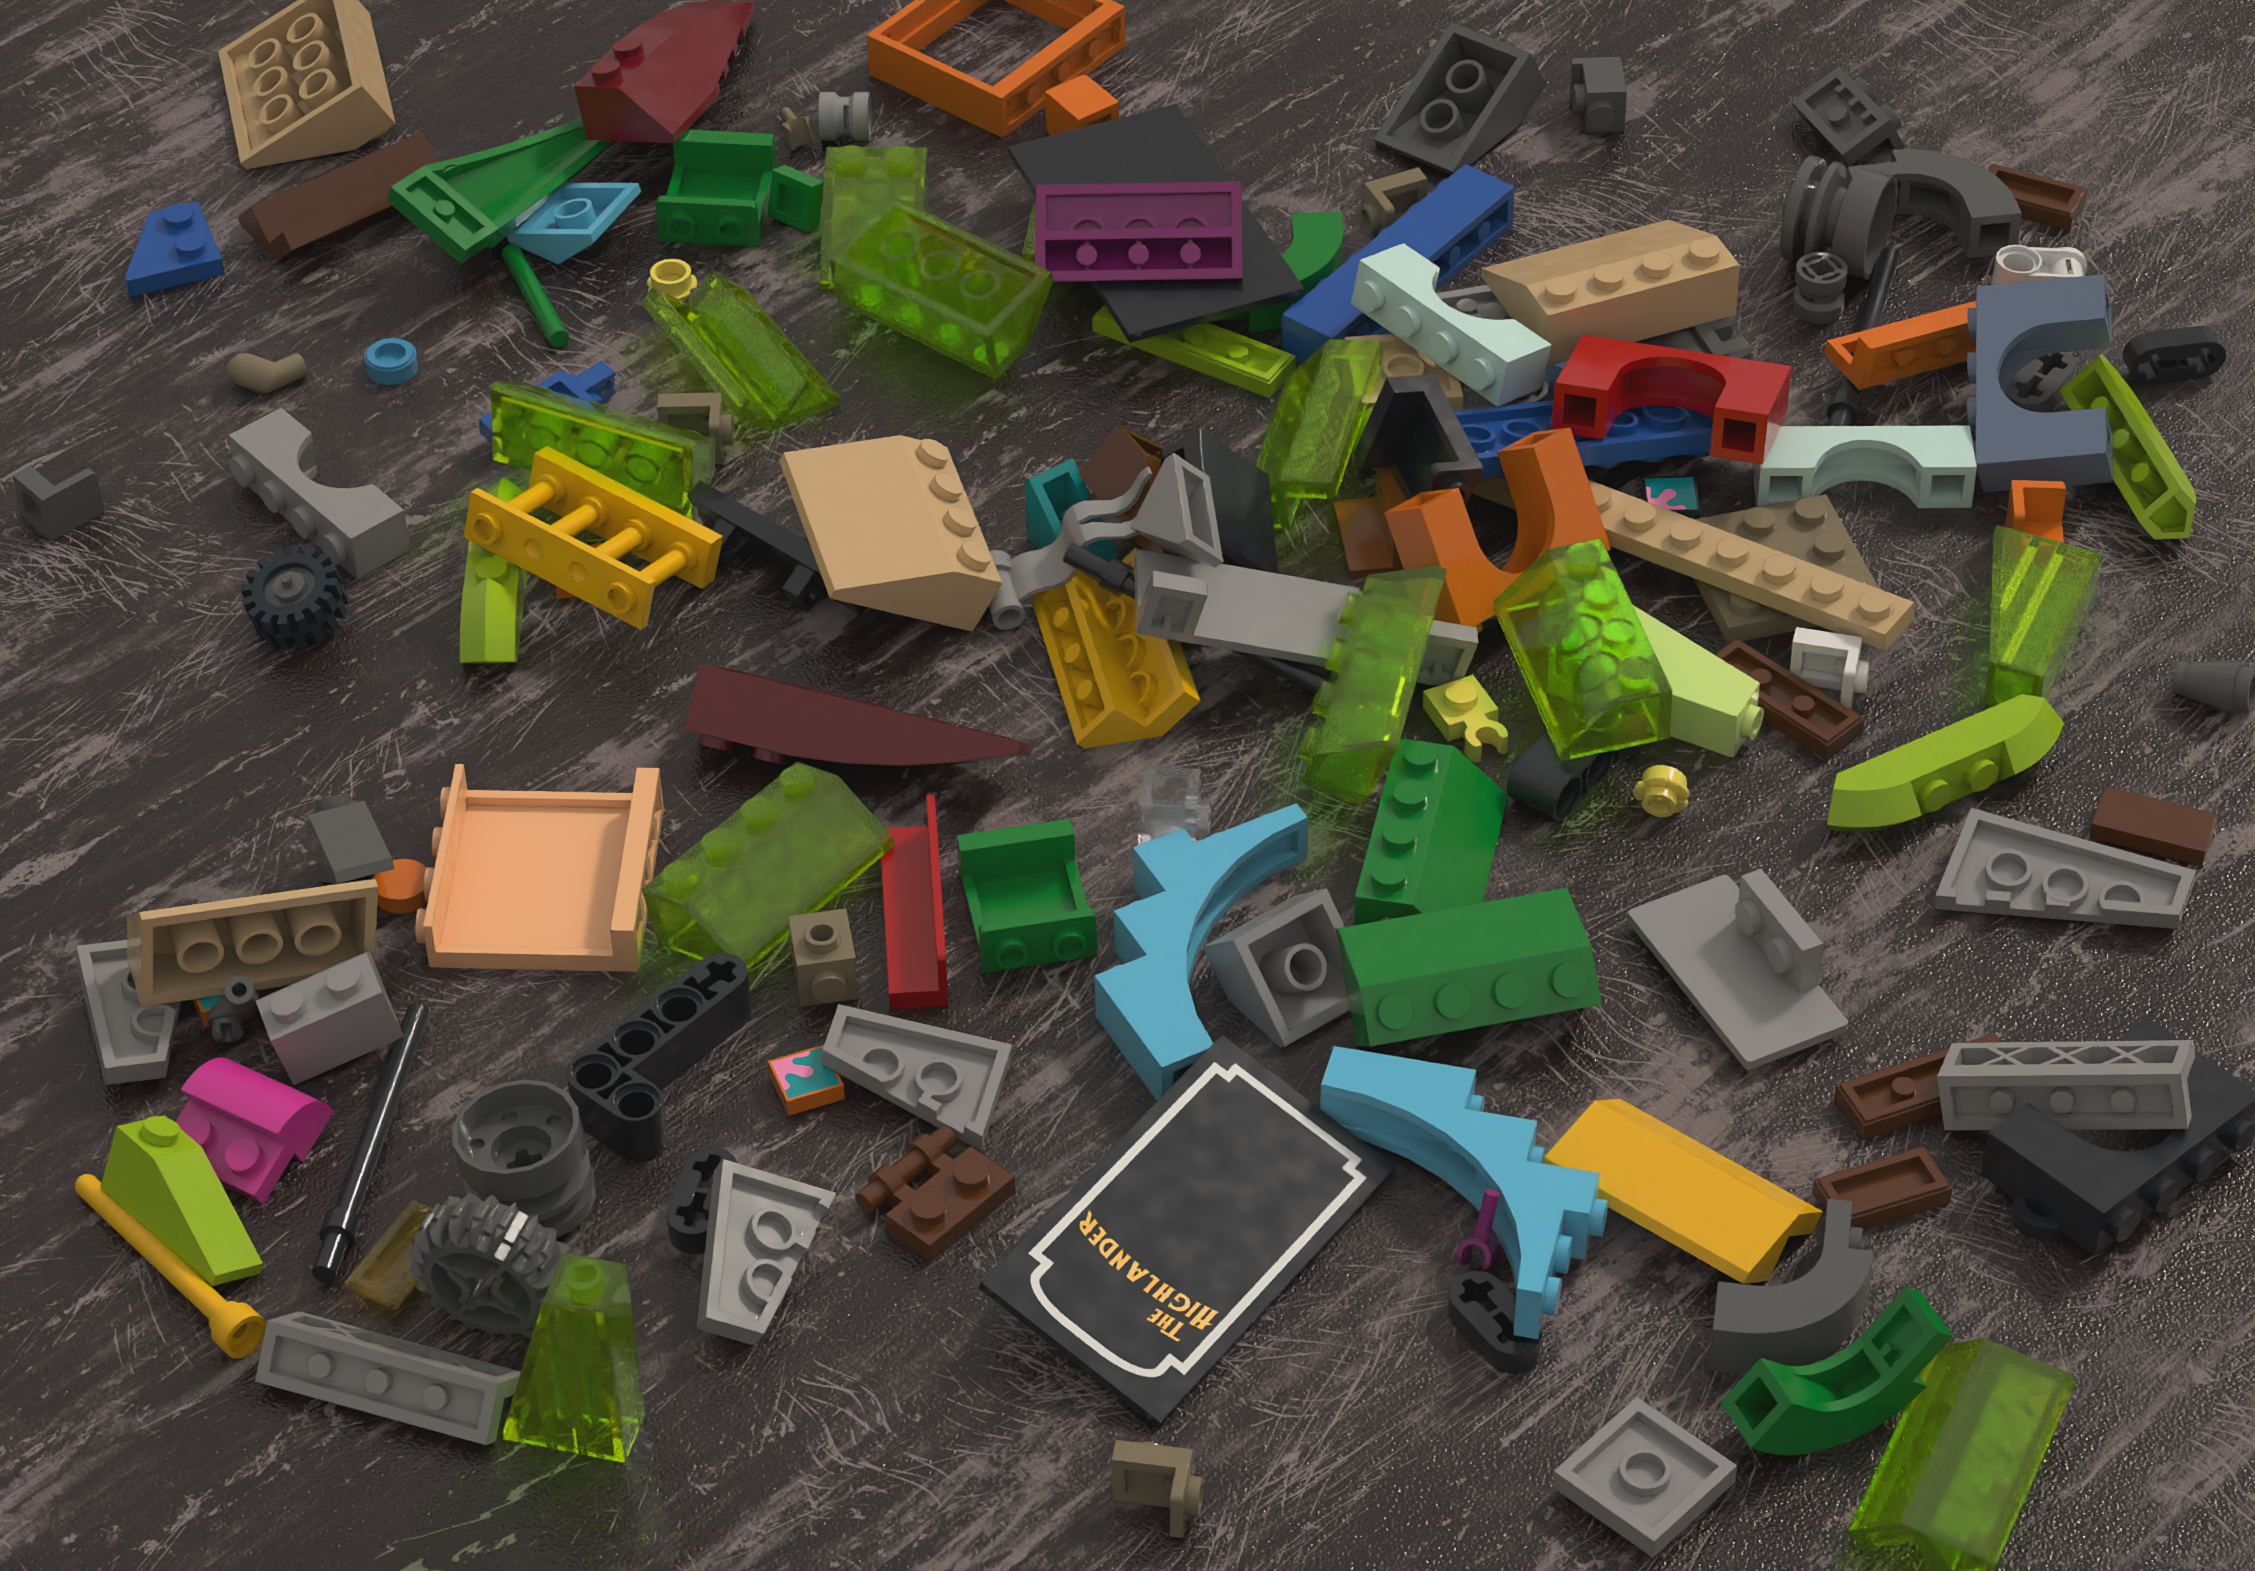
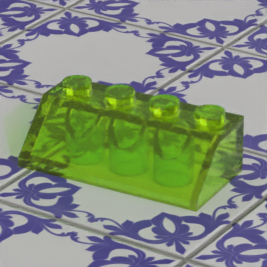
M895 196L887 200L828 258L838 302L995 380L1029 347L1053 282L1051 271Z
M517 380L494 382L490 389L493 460L531 471L534 453L548 446L667 508L693 519L697 508L691 504L687 495L699 480L709 485L715 474V438Z
M1596 539L1547 549L1493 600V610L1560 760L1565 761L1669 739L1673 690L1602 540Z
M1435 565L1367 575L1357 595L1350 592L1346 594L1337 618V624L1345 626L1342 638L1334 637L1324 663V668L1332 670L1329 683L1321 682L1311 708V713L1319 715L1316 728L1308 727L1298 753V758L1306 761L1300 783L1354 803L1365 805L1398 749L1447 569Z
M796 762L791 767L785 769L779 777L757 795L747 800L740 809L718 827L704 835L702 840L680 858L666 866L658 876L641 890L658 944L698 960L718 953L733 954L740 957L746 963L748 970L790 935L788 916L817 912L892 849L895 844L893 836L839 776Z

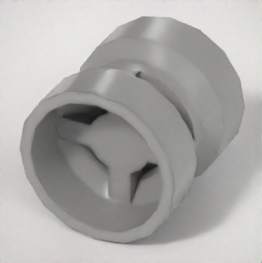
M820 92L818 108L820 141H836L840 136H850L855 141H870V92H854L850 97H839L835 92ZM846 106H849V127H846Z

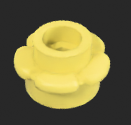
M679 259L662 260L654 264L650 270V277L647 280L648 292L651 297L663 304L677 305L684 302L690 296V291L696 290L697 279L691 274V268L686 262Z
M1656 765L1649 767L1643 772L1641 781H1638L1633 789L1634 797L1637 800H1641V806L1653 816L1668 817L1683 811L1688 805L1687 798L1690 793L1687 788V779L1681 771L1670 766Z

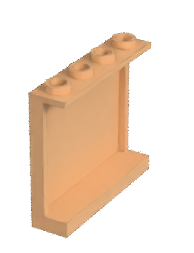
M455 764L451 787H443L441 791L440 815L441 820L444 821L443 827H435L433 830L432 855L433 860L436 861L435 867H427L424 875L425 901L428 902L427 908H419L416 914L417 943L426 944L429 967L638 972L664 812L660 768H637L633 793L467 790L464 764Z

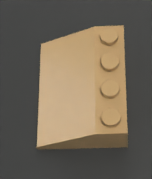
M297 0L218 51L239 159L245 169L356 150L368 141L380 138L390 127L396 124L370 13L358 0Z
M1665 220L1481 268V277L1512 319H1515L1551 344L1547 365L1568 360L1582 335L1636 342L1736 315L1740 265L1716 235L1671 220Z
M898 435L790 451L782 454L779 462L830 599L973 632L1000 588L1002 580L946 446L932 439L918 440Z

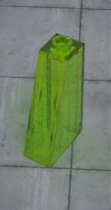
M1996 526L1993 534L1988 571L1984 703L1996 706L2021 694L2047 699L2097 595L2102 553L2003 526Z
M564 1253L542 1302L504 1425L503 1436L505 1440L625 1463L645 1416L627 1266L622 1263Z

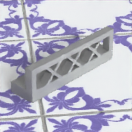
M2193 1040L1952 1043L1937 1075L1944 1129L1992 1130L2028 1103L2067 1130L2188 1129L2192 1115L2187 1078L2195 1059ZM2155 1062H2173V1063H2155Z
M298 1311L267 1320L255 1382L488 1445L496 1442L504 1399L524 1392L527 1373Z

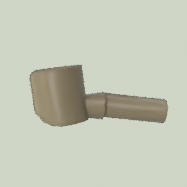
M782 108L780 115L785 121L782 123L789 151L797 150L796 147L801 145L816 144L817 140L810 116L796 117L790 108Z

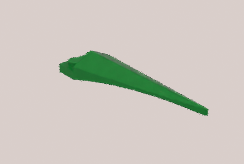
M582 118L501 146L424 165L391 186L386 201L461 264L484 248L492 249L616 141L586 140Z

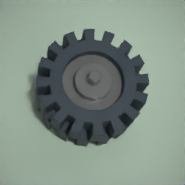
M300 545L291 546L289 555H285L282 548L274 550L273 553L276 559L271 562L263 556L257 561L260 571L257 572L250 569L246 574L249 584H242L241 593L244 597L241 599L243 606L259 636L264 637L266 643L271 646L278 642L280 648L284 650H290L293 641L296 642L300 650L309 648L307 642L309 638L314 637L317 644L326 640L322 631L327 628L334 633L340 627L335 617L345 619L348 611L344 604H349L346 588L330 557L324 552L320 555L317 548L311 546L307 548L304 554Z

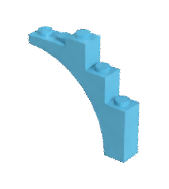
M1297 803L1275 812L1267 813L1228 830L1215 833L1196 842L1185 828L1133 847L1134 889L1142 900L1114 910L1115 953L1124 964L1114 966L1094 976L1095 1013L1098 1021L1157 1101L1214 1044L1196 1014L1189 989L1196 957L1212 928L1237 900L1270 876L1307 859L1308 817Z
M1334 1046L1321 1083L1320 1109L1360 1140L1406 1157L1442 1178L1472 1203L1479 1213L1486 1189H1493L1500 1193L1492 1229L1497 1234L1513 1271L1516 1289L1513 1335L1538 1339L1545 1314L1556 1316L1562 1278H1556V1272L1567 1274L1570 1258L1585 1260L1591 1235L1603 1236L1608 1200L1598 1199L1600 1173L1544 1164L1543 1158L1546 1154V1148L1535 1146L1537 1121L1483 1112L1485 1097L1475 1095L1476 1070Z

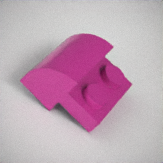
M219 1057L209 1060L200 1066L181 1088V1091L188 1097L189 1101L177 1118L176 1123L181 1130L203 1148L223 1187L263 1205L291 1158L304 1162L334 1111L328 1104L228 1058Z

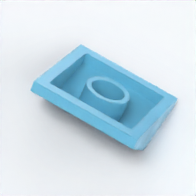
M567 183L509 233L507 239L511 244H516L522 249L553 263L560 264L593 244L639 195L641 192L639 183Z

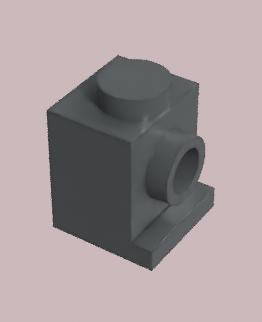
M1621 57L1572 58L1570 104H1573L1574 114L1582 113L1585 133L1624 132L1627 89Z

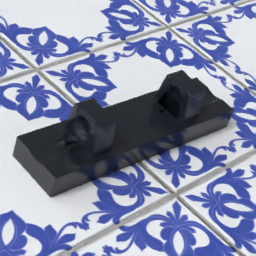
M701 480L689 492L687 497L691 504L697 508L698 516L703 524L723 536L718 559L720 563L728 567L745 549L758 555L790 574L782 589L790 603L806 613L824 595L829 597L809 542ZM835 600L859 615L867 608Z

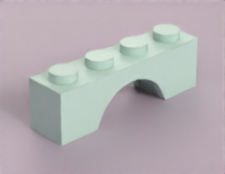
M1404 243L1359 260L1351 305L1498 407L1542 388L1551 349L1549 342L1515 319H1483L1464 314L1448 306L1435 293L1440 268Z
M1781 426L1764 464L1752 463L1757 507L1819 496L1826 489L1844 482L1872 481L1889 485L1901 491L1912 500L1917 508H1972L1977 470L1970 426Z

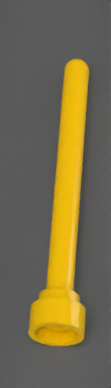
M83 1174L77 1178L75 1182L77 1194L209 1319L212 1340L229 1357L235 1359L246 1357L261 1345L267 1323L249 1304L237 1303L235 1301L227 1302L198 1273L100 1188L102 1182L94 1175Z

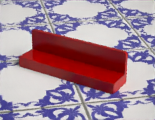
M926 795L928 826L879 829L890 1010L949 1006L935 795Z

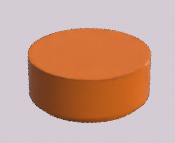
M411 859L393 860L394 869L373 875L372 879H376L378 885L377 905L384 911L394 914H406L422 908L427 903L424 897L426 867L422 863Z

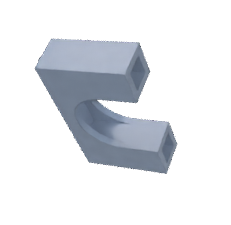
M2105 274L1977 286L1976 308H1968L1967 312L1969 336L1971 340L1976 339V351L1968 352L1967 354L1970 384L1976 383V396L1967 397V416L1970 428H1976V440L1973 441L1977 465L1976 473L1978 472L1983 493L2010 491L2011 480L2062 481L2065 483V486L2113 482V437L2106 408L2041 413L2023 409L2006 397L2008 386L2016 373L2026 364L2039 357L2060 352L2112 348L2111 300Z

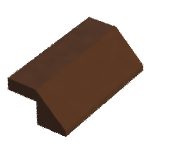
M422 131L253 205L241 214L238 220L242 228L277 261H280L396 209L386 201L391 186L424 165L438 161ZM455 155V156L450 157V158H448V159H446V160L454 159V158H457V157H456V155Z

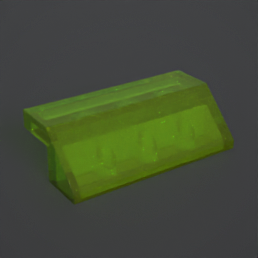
M711 271L688 303L654 287L650 289L641 302L643 307L716 393H722V401L731 412L743 420L771 432L835 408L842 399L745 287Z
M1329 339L1287 377L1256 463V467L1269 475L1274 528L1290 529L1300 498L1336 499L1362 422L1363 413L1366 410L1383 360L1380 341Z
M1986 1338L1945 1345L1922 1370L1920 1377L1927 1387L1905 1407L1847 1531L1860 1549L1914 1541L1936 1571H1987L1995 1569L2076 1381L2068 1372Z

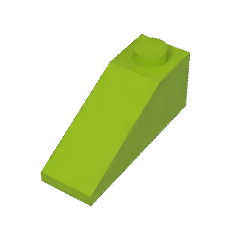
M165 1115L152 1116L145 1120L116 1126L100 1188L211 1286L260 1274L263 1262L203 1148L181 1130L176 1122Z

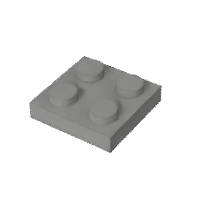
M1636 1397L1554 1470L1553 1488L1653 1558L1736 1482L1737 1465Z

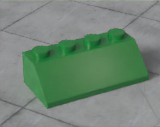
M1397 738L1355 893L1354 925L1484 902L1508 804V795L1454 746Z
M1568 888L1336 928L1356 1046L1371 1047L1602 1005L1592 946Z

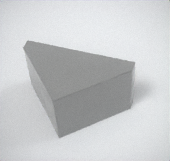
M1173 453L1165 458L1130 528L1165 551L1217 567L1223 563L1210 477Z

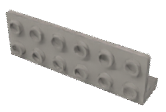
M1141 549L1137 551L1134 559L1136 634L1435 686L1464 678L1478 646L1477 627L1423 618L1422 621L1413 597L1226 564L1212 567L1185 557Z

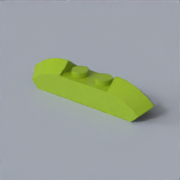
M2101 353L2059 391L2071 411L2106 408L2113 437V480L2142 527L2154 540L2190 538L2196 507L2194 489L2139 399L2117 370Z
M503 477L486 493L507 503L524 491L509 479ZM471 541L468 544L461 604L460 663H518L527 570Z
M2021 694L1837 773L1827 821L1828 830L1866 832L1890 828L1925 813L1937 811L1944 805L1973 792L1983 791L1996 782L2024 771L2045 756L2057 741L2064 722L2044 697Z

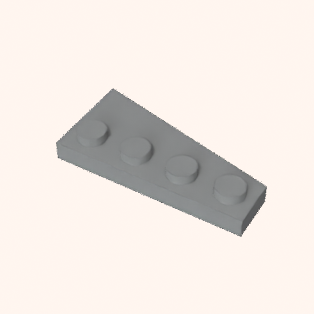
M1971 808L1936 892L1934 909L2178 929L2194 887L2196 870Z

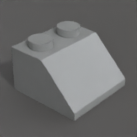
M1327 888L1295 895L1203 946L1228 1000L1280 1048L1286 1047L1350 1010L1336 928H1342L1345 925Z
M366 951L256 1000L270 1041L293 1085L404 1037L370 951Z

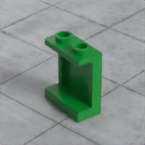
M688 129L673 144L675 167L667 195L657 198L656 213L659 242L759 247L768 212L772 170L777 168L775 135Z
M1070 819L956 835L958 876L982 973L1097 956L1096 916L1094 909L1088 908L1075 860V835Z

